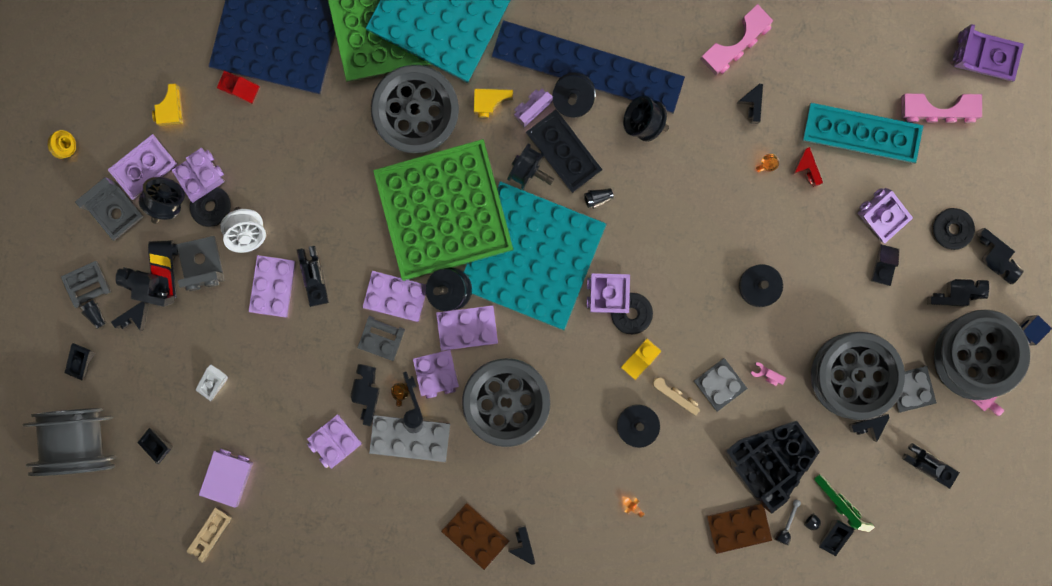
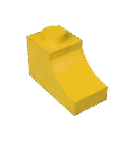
M168 84L166 97L160 104L154 105L155 110H152L153 121L159 126L183 124L179 86L177 84Z
M475 89L474 114H478L480 118H489V115H493L494 109L500 103L513 100V90Z
M645 339L621 368L636 380L660 354L661 350L651 341Z

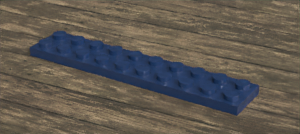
M504 20L492 54V58L556 78L571 72L582 73L591 79L595 90L633 101L638 96L645 95L653 101L663 103L666 111L674 114L685 76Z

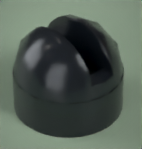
M813 513L806 519L804 526L810 530H817L820 528L821 520Z

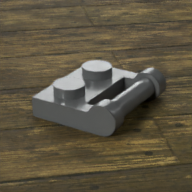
M97 261L61 276L75 308L82 306V303L99 295L111 293V289ZM99 282L101 287L79 297L77 296V291Z
M369 316L357 348L394 361L405 329L393 327L374 320V317ZM374 327L396 335L395 341L371 333V328Z

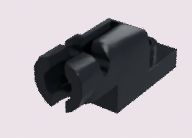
M986 228L980 229L976 234L980 238L979 241L986 247L990 246L982 260L997 275L1005 272L1003 279L1013 285L1024 272L1013 259L1010 260L1015 251Z
M316 246L309 247L312 260H307L305 249H297L310 307L329 303Z
M125 267L117 270L116 284L130 290L131 299L163 307L174 303V295L168 294L167 291L158 290L159 278L157 276Z
M954 279L947 282L946 297L944 293H933V297H927V305L969 306L970 300L988 299L989 281L977 280L974 285V281L971 279Z
M358 364L356 373L360 374L363 378L354 379L351 400L353 403L367 406L366 409L363 408L360 420H364L363 425L372 426L380 388L372 386L375 384L376 368Z
M911 443L907 449L914 452L916 457L913 458L904 453L902 460L950 489L960 472Z

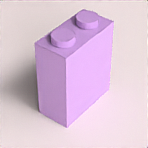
M220 448V451H214L199 496L234 508L238 507L253 462H250L249 458L243 455H238V457L232 456L231 452Z

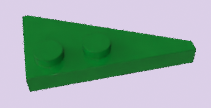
M821 474L814 479L836 504L835 509L849 519L847 522L852 528L870 532L875 527L871 522H863L860 519L862 517L861 512L841 493L837 494L830 486L831 484Z

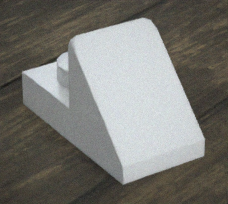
M210 365L201 378L196 391L209 401H212L228 377L219 369Z

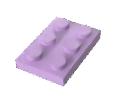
M152 134L110 167L108 171L128 196L134 200L143 193L142 187L146 180L153 177H163L178 164L156 136Z
M257 255L249 312L288 317L296 261Z
M372 271L363 308L419 322L426 296V284L410 280L402 281V278Z
M493 306L436 313L441 351L498 344Z

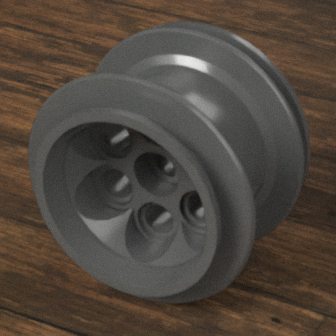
M406 65L391 71L378 83L372 96L371 117L376 131L386 143L403 152L422 153L435 149L448 139L458 120L459 105L453 86L440 72L427 66ZM405 86L412 89V94L409 97L401 95V89ZM423 88L430 89L431 97L428 99L422 98L420 91ZM393 102L399 103L401 105L400 112L392 113L390 105ZM418 104L420 113L417 115L411 114L410 105ZM433 105L437 106L440 110L439 115L435 117L431 116L428 112L429 108ZM401 120H407L409 122V129L401 131L398 128V123ZM422 121L426 122L429 126L428 131L424 133L420 132L417 128L418 123Z
M976 310L955 319L943 329L936 341L934 364L939 378L953 393L966 399L986 400L1004 395L1019 385L1029 368L1030 346L1024 331L1012 318L998 311ZM968 334L974 336L975 342L973 344L968 343L966 339ZM987 334L993 335V344L987 342ZM998 350L1004 353L1005 357L1003 360L997 358ZM958 351L965 353L966 358L964 361L958 359ZM981 352L984 358L977 360L975 354ZM970 367L974 368L976 371V376L974 378L968 375V369ZM989 367L995 370L994 377L988 375L987 370Z
M851 332L833 337L820 348L812 364L811 382L816 397L830 412L844 418L868 420L886 413L895 405L904 387L905 371L899 353L887 340L873 333ZM847 353L853 356V361L850 364L844 361V356ZM866 354L872 356V362L869 365L865 364L863 360ZM836 370H841L843 373V377L839 381L834 378ZM858 370L862 371L864 375L863 378H860V381H857L854 376L858 373ZM876 371L882 374V378L878 382L873 379V374ZM846 387L852 389V395L849 398L843 395V390ZM867 387L872 391L869 398L863 396V390Z
M497 359L482 365L471 375L463 391L462 409L468 426L480 439L495 446L512 447L529 441L543 428L550 411V394L542 376L529 364L516 359ZM511 379H517L520 383L519 388L516 390L510 389L508 382ZM492 381H497L500 384L498 392H492L489 389V384ZM528 394L531 397L529 405H523L520 402L522 395ZM503 397L512 400V405L509 408L501 405ZM483 400H491L493 407L490 410H484L482 408ZM514 413H522L524 420L521 423H515L513 421ZM496 415L504 417L505 421L500 426L496 425L493 421Z
M103 408L31 414V417L36 418V422L24 423L23 426H36L39 461L26 464L27 467H32V471L28 472V476L74 474L115 468V464H111L110 460L115 459L116 456L103 455L100 423L102 420L112 419L113 416H100V411H104Z

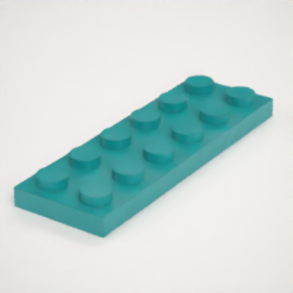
M810 103L802 141L915 164L924 125Z

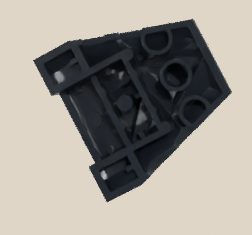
M794 421L740 439L725 450V453L731 462L732 469L754 499L760 501L763 507L772 514L789 500L790 494L799 485L800 479L808 471L820 451L798 421Z

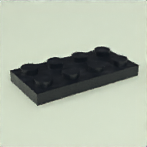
M557 109L526 132L538 150L545 153V159L571 193L575 192L603 170Z

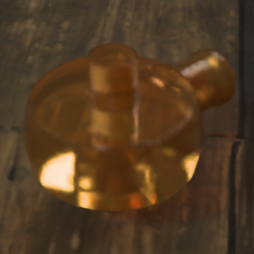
M766 154L761 160V165L757 166L756 169L758 172L762 170L774 171L779 166V159L775 154Z
M396 383L391 388V394L396 400V406L401 407L402 401L408 397V388L403 383Z
M629 498L625 500L624 505L628 507L625 510L627 514L632 511L640 518L645 514L637 506L640 502L637 498L634 501Z

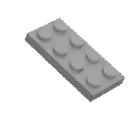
M374 415L369 454L446 462L450 424L423 421L421 431L409 433L405 429L403 418Z

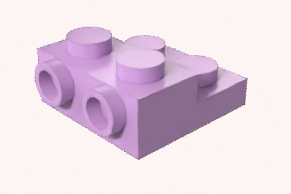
M536 89L529 95L530 100L526 104L522 102L514 109L516 112L514 117L524 128L552 103L553 96L548 91L545 92L543 89L538 91Z
M202 147L186 157L187 160L172 169V172L192 203L225 182L222 178L224 173L218 165L215 166L212 162L214 157L209 150L205 151Z
M881 188L874 193L875 197L870 202L866 201L861 204L860 211L857 214L873 230L880 241L885 244L913 217L892 190Z
M592 273L591 278H587V289H591V297H587V308H590L591 313H629L630 274Z
M450 350L413 359L421 396L425 395L426 399L436 397L437 392L444 391L445 394L456 392L455 388L459 387Z
M339 414L307 438L309 441L307 445L313 453L317 451L321 456L320 462L326 468L329 466L331 469L362 444Z

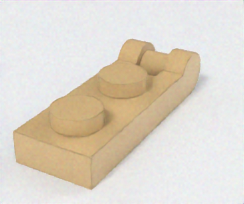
M655 378L653 380L654 388L696 416L700 409L697 407V402L691 398H688V400L684 399L681 396L682 392L675 387L672 389L667 387L664 379Z
M216 507L188 548L187 553L195 555L203 563L233 517ZM199 544L205 547L203 551L197 548Z

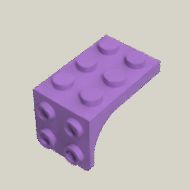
M973 24L964 28L963 32L960 31L957 42L960 43L959 48L955 50L953 55L954 67L1012 82L1015 81L1024 46L1023 43L974 30L975 25Z

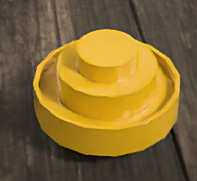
M59 130L48 138V149L56 158L65 159L74 154L76 142L69 132Z

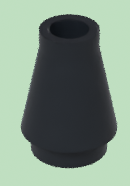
M611 188L588 190L587 193H584V199L587 207L594 209L614 199Z
M94 300L80 307L81 313L96 329L106 324L99 305Z

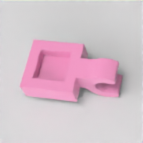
M756 362L755 365L760 367V372H750L754 377L762 375L767 377L766 381L774 386H777V384L783 385L786 380L784 376L764 367L759 362Z
M997 397L986 400H971L984 412L989 408L997 416H1000L1005 411L994 402Z

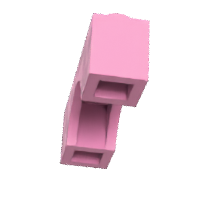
M757 4L742 19L744 26L742 40L733 46H722L715 43L702 55L701 61L715 75L719 72L723 74L730 68L729 63L733 59L737 61L744 55L742 51L747 46L751 48L758 42L756 38L761 33L765 35L772 29L770 25L773 20Z
M904 94L901 96V119H907V122H919V119H926V122L933 123L938 122V119H945L946 123H955L957 119L964 120L965 123H975L976 120L982 118V94H962L958 97L954 106L949 109H939L932 106L925 94Z

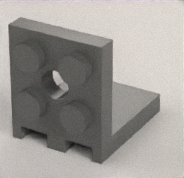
M106 177L75 201L79 208L87 210L92 214L113 241L144 217L119 185ZM116 208L121 211V216L118 219L112 217V211Z
M215 236L177 244L184 279L178 280L179 288H184L190 292L200 290V286L213 287L218 286L220 281H225ZM199 253L205 256V261L202 264H197L195 261V257Z

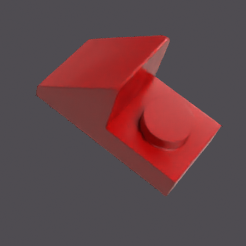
M226 71L223 72L217 85V89L253 104L260 86L247 79Z
M809 147L803 150L793 174L807 170L806 178L808 183L816 187L823 184V181Z

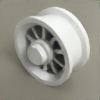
M236 207L234 211L222 219L220 224L224 244L233 252L244 253L255 250L261 246L266 237L260 214L251 209Z

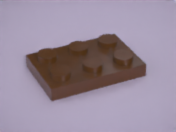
M468 503L461 508L441 531L483 570L510 542L508 538Z
M761 503L707 516L716 554L772 541L765 508Z

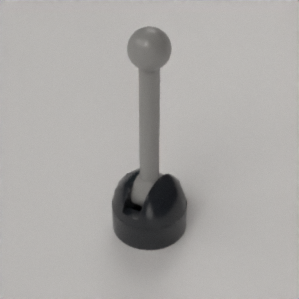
M797 499L793 502L794 507L785 529L780 530L774 539L788 546L791 541V534L788 530L797 507L801 505L800 500Z

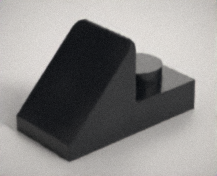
M760 83L737 102V104L752 105L748 109V119H751V124H759L761 122L763 84Z
M880 244L871 282L891 286L895 267L899 265V249Z
M140 302L111 321L114 328L125 329L132 324L131 320H133L137 328L143 331L149 304Z
M72 343L65 374L82 381L86 375L88 364L95 353Z
M882 414L876 418L849 424L850 432H856L857 435L867 433L868 428H870L873 441L877 442L890 418L889 414Z
M151 428L137 442L158 465L173 447Z
M832 520L829 531L820 542L819 548L837 556L855 529L839 520Z
M526 525L518 526L519 531L515 533L518 543H522V546L510 548L508 552L533 565L535 564V559Z

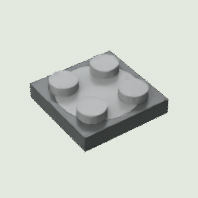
M725 358L694 380L695 384L717 412L748 389Z
M927 366L905 371L904 387L896 402L898 413L936 404Z

